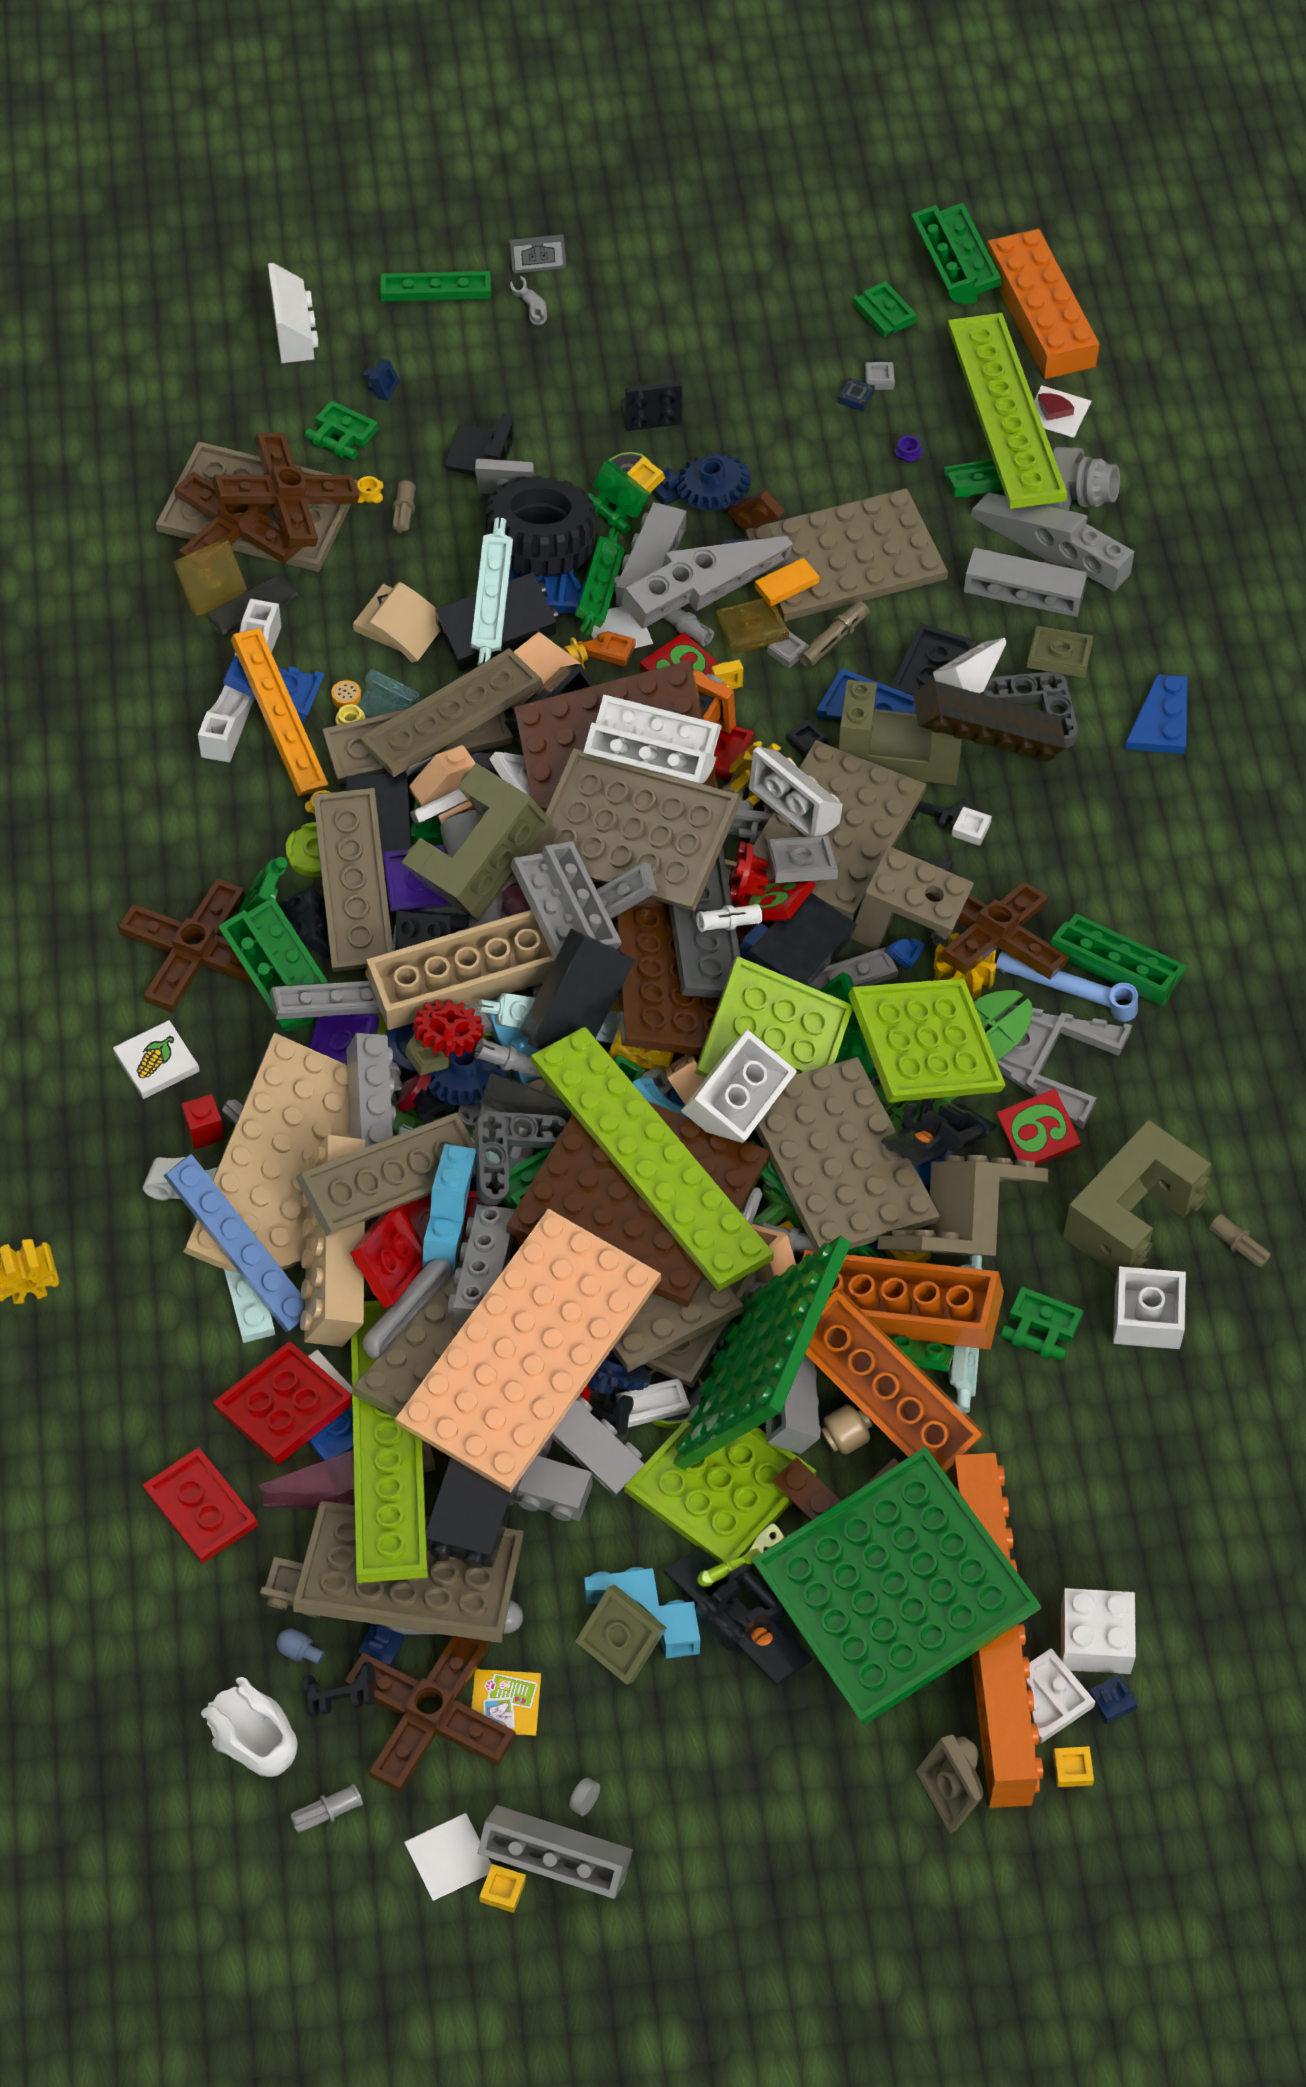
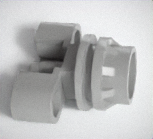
M1056 447L1053 454L1067 490V501L1043 505L1068 511L1072 500H1078L1081 507H1089L1090 505L1098 507L1105 502L1116 501L1120 488V472L1116 464H1108L1101 458L1092 459L1091 457H1084L1082 448Z

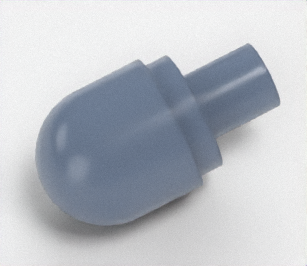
M285 1629L277 1637L276 1644L279 1652L294 1661L303 1662L306 1658L319 1664L324 1656V1651L312 1646L313 1640L308 1635L296 1629Z

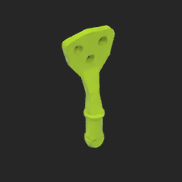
M770 1524L756 1537L745 1555L730 1561L724 1560L722 1564L707 1571H702L697 1578L699 1585L703 1587L711 1586L712 1583L727 1577L730 1572L744 1564H754L752 1559L764 1552V1548L769 1549L784 1539L785 1536L777 1525ZM770 1533L774 1535V1539L770 1538Z

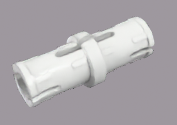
M758 904L735 908L732 905H726L720 910L700 911L696 915V923L700 932L721 928L729 931L734 930L736 926L759 924L762 922V911Z

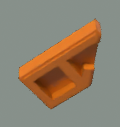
M607 631L598 634L595 639L584 643L579 641L577 644L584 645L589 657L626 667L636 646V639Z

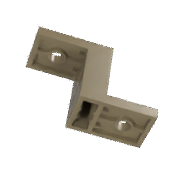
M887 846L865 892L860 909L853 920L857 926L850 939L875 950L879 949L895 914L950 937L974 882ZM935 893L941 898V901L932 902L927 899L925 894Z
M946 1155L945 1161L931 1162L930 1198L940 1215L938 1222L928 1225V1230H914V1236H912V1231L892 1230V1236H878L877 1249L951 1256H996L999 1182H1048V1169L1035 1167V1161L1016 1160L1015 1165H1013L1010 1158H992L991 1162H989L987 1156L967 1155V1161H965L964 1156Z

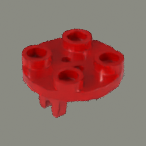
M740 841L736 853L737 865L736 867L732 866L729 876L731 901L738 904L741 903L744 894L765 895V888L759 885L767 886L768 878L766 877V871L759 868H769L768 860L753 855V844Z

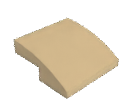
M401 582L394 586L367 622L385 644L393 642L411 663L420 659L440 632L436 623V608L417 592Z

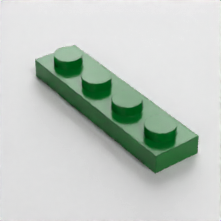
M490 271L381 274V301L491 299Z

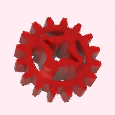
M450 999L447 1000L446 1004L435 1000L434 1006L425 1003L423 1010H417L414 1020L413 1031L416 1032L415 1039L423 1040V1048L433 1047V1054L441 1051L444 1052L445 1057H449L451 1052H455L458 1057H462L463 1050L471 1054L474 1046L476 1047L479 1040L482 1039L484 1025L481 1024L482 1017L474 1016L475 1009L465 1010L464 1003L461 1002L456 1006Z

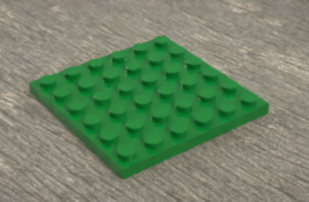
M840 1235L830 1243H823L818 1251L812 1255L808 1253L800 1263L790 1265L780 1276L775 1275L765 1286L760 1285L753 1294L743 1298L741 1302L743 1313L736 1316L735 1321L730 1324L724 1333L723 1340L726 1342L723 1349L716 1354L712 1361L711 1367L714 1370L711 1377L705 1380L699 1394L702 1397L699 1404L692 1409L688 1416L687 1422L690 1425L687 1432L680 1437L676 1444L675 1450L678 1453L673 1464L686 1470L781 1413L850 1248V1241Z
M926 1446L752 1559L755 1567L863 1726L1041 1609L1038 1600Z

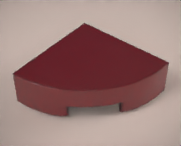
M1052 393L1038 394V402L1047 421L1074 415L1075 408L1066 398Z
M417 1074L404 1082L396 1108L403 1113H407L414 1108L416 1103L413 1100L421 1089L426 1092L431 1076L428 1074Z

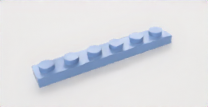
M192 1154L188 1155L164 1174V1178L285 1332L290 1331L300 1322L302 1312L305 1310V1299L301 1298V1293L194 1156Z

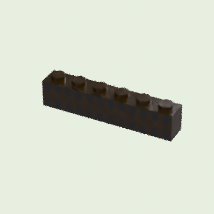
M933 681L913 693L918 726L930 729L935 733H945L957 739H967L974 741L976 744L996 747L998 750L1015 752L1020 756L1037 758L1039 761L1052 760L1056 754L1066 749L1060 716L938 681Z

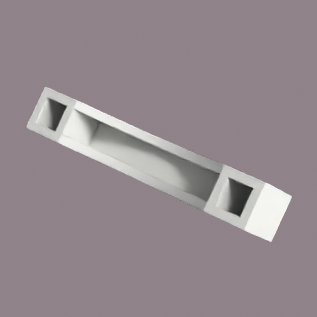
M250 599L242 619L240 632L261 628L272 653L282 627L279 604ZM227 685L224 686L217 702L206 712L198 733L201 757L230 763L254 698Z

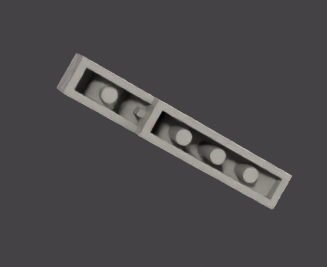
M990 492L972 509L971 517L1053 565L1066 568L1071 566L1074 569L1088 572L1087 576L1114 592L1131 574L1135 551L1086 524L1087 515L1046 505L1010 509L1006 496Z
M787 536L667 552L662 566L654 568L648 576L640 580L634 579L627 584L622 605L642 629L688 603L695 611H698L786 562L789 559L793 543Z

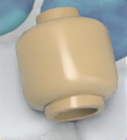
M846 1404L824 1417V1427L821 1428V1433L833 1452L838 1450L840 1453L847 1455L869 1442L870 1433L868 1428L872 1427L873 1424L861 1409L857 1411L852 1405Z

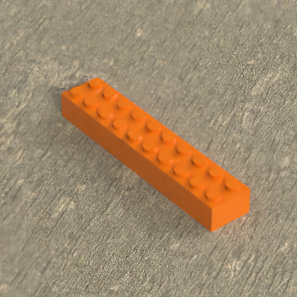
M996 1453L955 1455L951 1475L952 1484L1017 1572L1016 1560H1010L1009 1549L1013 1548L1012 1529L1006 1528L1005 1517L1009 1516V1504L1007 1496L1002 1497L1001 1486L1005 1485L1003 1465H997ZM1017 1624L970 1655L989 1808L1031 1806L1034 1793L1040 1791L1039 1779H1043L1041 1757H1035V1745L1039 1743L1037 1723H1031V1711H1034V1695L1032 1690H1027L1026 1678H1030L1028 1657H1022V1645L1026 1643L1024 1624Z

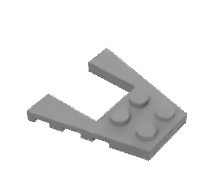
M1012 1005L996 1022L998 1023L1018 1005ZM1032 1008V1018L1027 1033L1011 1051L997 1062L1000 1072L1033 1096L1056 1088L1071 1122L1083 1129L1095 1106L1096 1097L1039 1074L1060 1033L1119 1056L1131 1033L1132 1025L1125 1023L1124 1027L1107 1024V1020L1095 1018L1092 1021L1074 1019L1072 1014L1061 1013L1060 1016L1043 1013L1044 1010Z

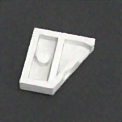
M1052 1648L1029 1663L1030 1678H1026L1027 1690H1032L1034 1695V1711H1031L1033 1722L1037 1723L1040 1744L1091 1710L1095 1705V1700Z

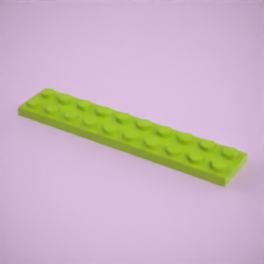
M1003 313L948 320V331L1009 508H1024L1067 501V490Z
M586 1027L531 1055L533 1066L718 1292L773 1261L774 1252Z
M379 1300L364 1301L363 1325L351 1337L357 1583L428 1578L423 1440L397 1425L396 1417L354 1396L353 1386L376 1361L370 1358L364 1351L363 1339L371 1327L390 1307L383 1308Z

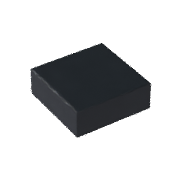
M807 720L786 734V741L804 758H806L816 740L828 744V737L810 720Z

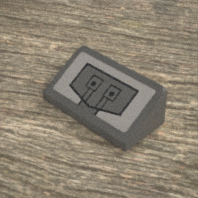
M563 234L509 240L510 263L514 274L566 268Z

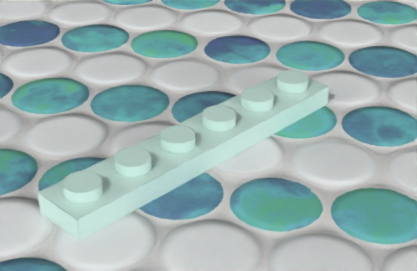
M217 1168L205 1170L213 1181ZM224 1269L243 1343L275 1335L269 1310L240 1273Z

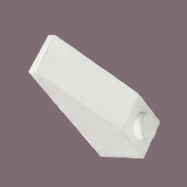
M1005 638L982 642L933 672L935 681L976 693L983 692L1006 645Z

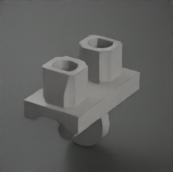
M742 800L728 834L749 838V843L754 846L774 809L766 805L764 812L754 811L753 804L750 801Z

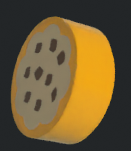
M343 680L332 687V702L337 708L340 709L348 704L356 706L360 704L362 699L361 689L354 681Z

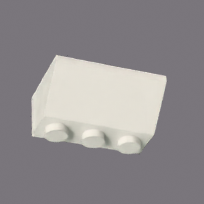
M268 263L281 363L313 360V348L319 346L317 331H311V328L315 327L314 311H308V308L312 307L311 292L305 291L303 279L275 263Z
M756 747L753 750L749 789L806 837L824 836L840 824L843 804L835 795L828 793L813 777L806 775L791 759L784 757L777 750Z
M746 1030L730 1045L682 1108L681 1112L705 1132L743 1143L797 1071L749 1030Z

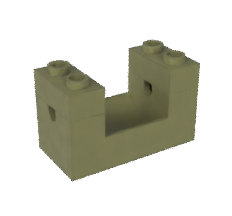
M847 680L840 726L839 750L918 781L957 785L962 739L919 727L917 714L875 709L877 683Z
M475 763L471 770L464 774L457 788L478 812L484 816L452 858L427 841L419 838L416 844L407 851L402 864L424 887L479 921L514 874L510 866L513 858L527 856L552 821L531 796L478 763Z
M1148 1120L1071 1202L1063 1238L1116 1276L1119 1266L1145 1269L1149 1261L1146 1256L1153 1244L1150 1242L1153 1228L1130 1211L1147 1193L1183 1218L1192 1209L1195 1211L1199 1210L1207 1198V1195L1204 1193L1211 1182L1209 1173L1212 1164Z

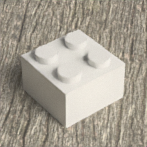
M1119 1266L1115 1283L1113 1344L1180 1349L1185 1331L1186 1272Z
M1065 1588L1061 1603L1062 1662L1070 1671L1131 1674L1136 1657L1135 1592Z

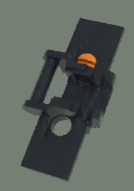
M929 1098L922 1101L919 1117H915V1112L918 1108L917 1104L911 1103L907 1105L903 1113L901 1125L903 1130L883 1138L881 1143L885 1144L887 1150H895L898 1152L899 1157L902 1159L908 1158L911 1160L912 1165L918 1166L935 1157L944 1158L947 1149L954 1152L960 1150L963 1146H970L972 1140H981L987 1137L989 1132L995 1130L997 1125L961 1104L957 1106L952 1103L940 1106L939 1113H936L933 1109L935 1098Z
M697 1547L664 1570V1573L691 1601H694V1604L697 1606V1620L728 1651L735 1649L739 1654L743 1652L775 1686L812 1661V1657L777 1623L787 1613L778 1599L752 1574L753 1569L748 1564L738 1567L730 1572L727 1577L708 1586L718 1588L712 1597L705 1592V1589L708 1587L699 1585L697 1578L702 1571H707L719 1564L702 1548ZM743 1583L769 1610H764L758 1606L749 1611L737 1598L739 1585Z

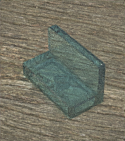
M371 669L365 676L366 692L356 706L364 712L366 718L408 709L422 699L421 693Z

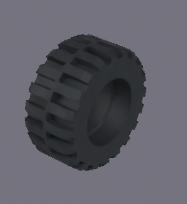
M525 476L518 478L515 482L508 481L502 488H497L486 503L485 535L493 534L495 518L499 517V528L501 518L506 519L505 535L513 538L510 569H513L517 574L523 575L524 573L534 572L535 577H539V575L553 577L557 573H562L563 575L569 573L572 568L577 569L592 554L595 544L596 509L588 494H585L584 490L579 486L574 487L572 482L567 480L560 481L557 477L549 476V478H541V476L526 478Z

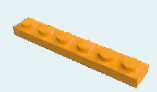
M261 628L233 634L231 642L298 797L325 790L329 784Z

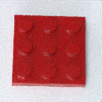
M290 1341L212 1402L215 1410L277 1466L353 1405L352 1394Z

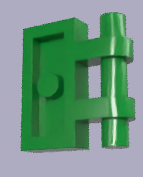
M331 400L315 418L316 426L320 427L318 431L308 428L305 432V438L313 441V445L319 448L326 447L334 451V455L342 459L347 457L355 460L358 450L351 446L356 444L363 448L379 430L378 422ZM334 434L341 438L339 441L331 438L330 436Z
M604 461L593 483V486L600 493L598 497L591 492L588 493V496L593 501L596 515H601L605 518L608 526L618 529L622 534H626L631 528V525L625 521L627 516L629 515L631 518L639 516L650 492L614 462ZM610 501L617 505L615 512L608 507Z
M284 857L270 860L265 868L259 871L253 880L251 888L245 893L238 913L243 910L248 913L270 898H276L278 889L275 888L278 878L284 874L287 866V860Z
M1021 1287L1009 1315L1010 1320L1020 1324L1017 1329L1005 1325L1001 1337L1012 1341V1345L1018 1348L1025 1346L1038 1351L1040 1356L1046 1359L1053 1357L1063 1361L1067 1349L1056 1345L1058 1339L1071 1343L1084 1310ZM1033 1328L1047 1334L1046 1339L1043 1340L1028 1334L1029 1329Z

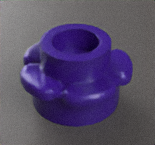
M914 436L900 438L896 444L895 455L905 462L915 461L923 453L920 441Z

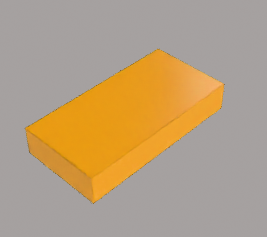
M803 557L756 580L755 589L771 607L818 584L820 576Z

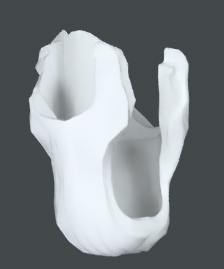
M243 1677L237 1678L236 1682L239 1687L222 1691L216 1696L214 1702L208 1703V1707L201 1712L202 1717L207 1719V1724L214 1736L212 1744L218 1752L227 1754L241 1762L259 1776H278L289 1768L295 1759L298 1746L296 1735L291 1729L285 1713L275 1700L257 1691L248 1679Z

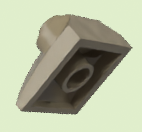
M953 1734L941 1738L916 1770L920 1781L949 1833L955 1832L983 1796L980 1778L975 1770L979 1758L978 1750L974 1743L966 1737L961 1736L957 1738Z

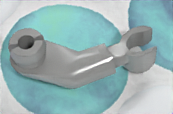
M520 276L523 286L520 290H516L511 281L512 294L515 297H522L523 301L529 305V318L532 324L537 326L543 325L547 320L546 302L533 290L527 288V282L524 277Z

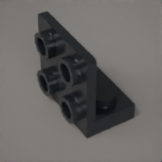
M681 382L626 388L625 398H621V410L626 431L682 424Z
M502 413L499 424H494L493 430L463 424L459 425L445 462V468L447 470L476 475V459L507 460L515 439L514 415Z
M310 887L277 902L303 944L307 945L324 959L331 957L324 897Z
M421 910L397 911L395 951L456 933L457 928L469 927V915Z

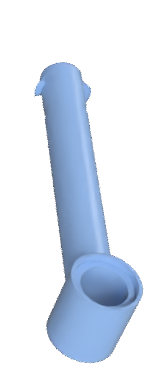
M1002 951L998 957L996 969H999L1003 974L1008 972L1018 975L1022 978L1110 1007L1112 1017L1118 1021H1130L1138 1013V993L1136 988L1129 983H1118L1110 988L1063 971H1059L1049 980L1018 959L1013 958L1007 952ZM1126 999L1129 1000L1131 1003L1127 1005H1120L1117 1002L1119 1000Z

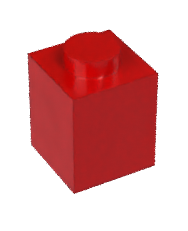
M212 1094L181 1104L185 1126L194 1150L225 1140L222 1119Z

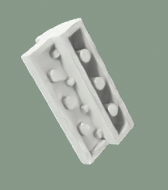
M603 695L596 723H591L583 753L702 784L710 776L717 757L714 756L722 725Z

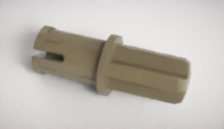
M410 481L399 482L397 497L392 504L394 511L392 528L397 530L399 534L409 530L411 514L415 511L413 500L416 486Z
M1218 1215L1210 1225L1209 1231L1231 1246L1230 1250L1232 1252L1239 1251L1256 1266L1262 1267L1270 1258V1252L1250 1238L1248 1230L1243 1231L1226 1218L1225 1215Z

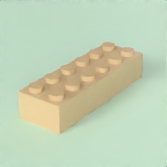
M529 910L369 958L366 961L368 980L388 1030L414 1023L417 1010H423L425 1003L434 1006L435 1000L446 1004L447 1000L450 999L456 1006L462 1002L465 1007L479 1002L480 999L489 1000L501 996L502 993L509 994L542 984L555 959L532 911Z
M328 1134L321 1144L315 1147L314 1153L310 1158H306L303 1172L365 1148V1140ZM303 1194V1207L307 1208V1218H305L302 1226V1236L306 1238V1249H304L301 1265L302 1268L306 1269V1274L301 1286V1298L305 1299V1310L301 1315L300 1328L304 1330V1342L343 1347L363 1325L364 1276L355 1266L350 1252L364 1236L365 1221L325 1236Z

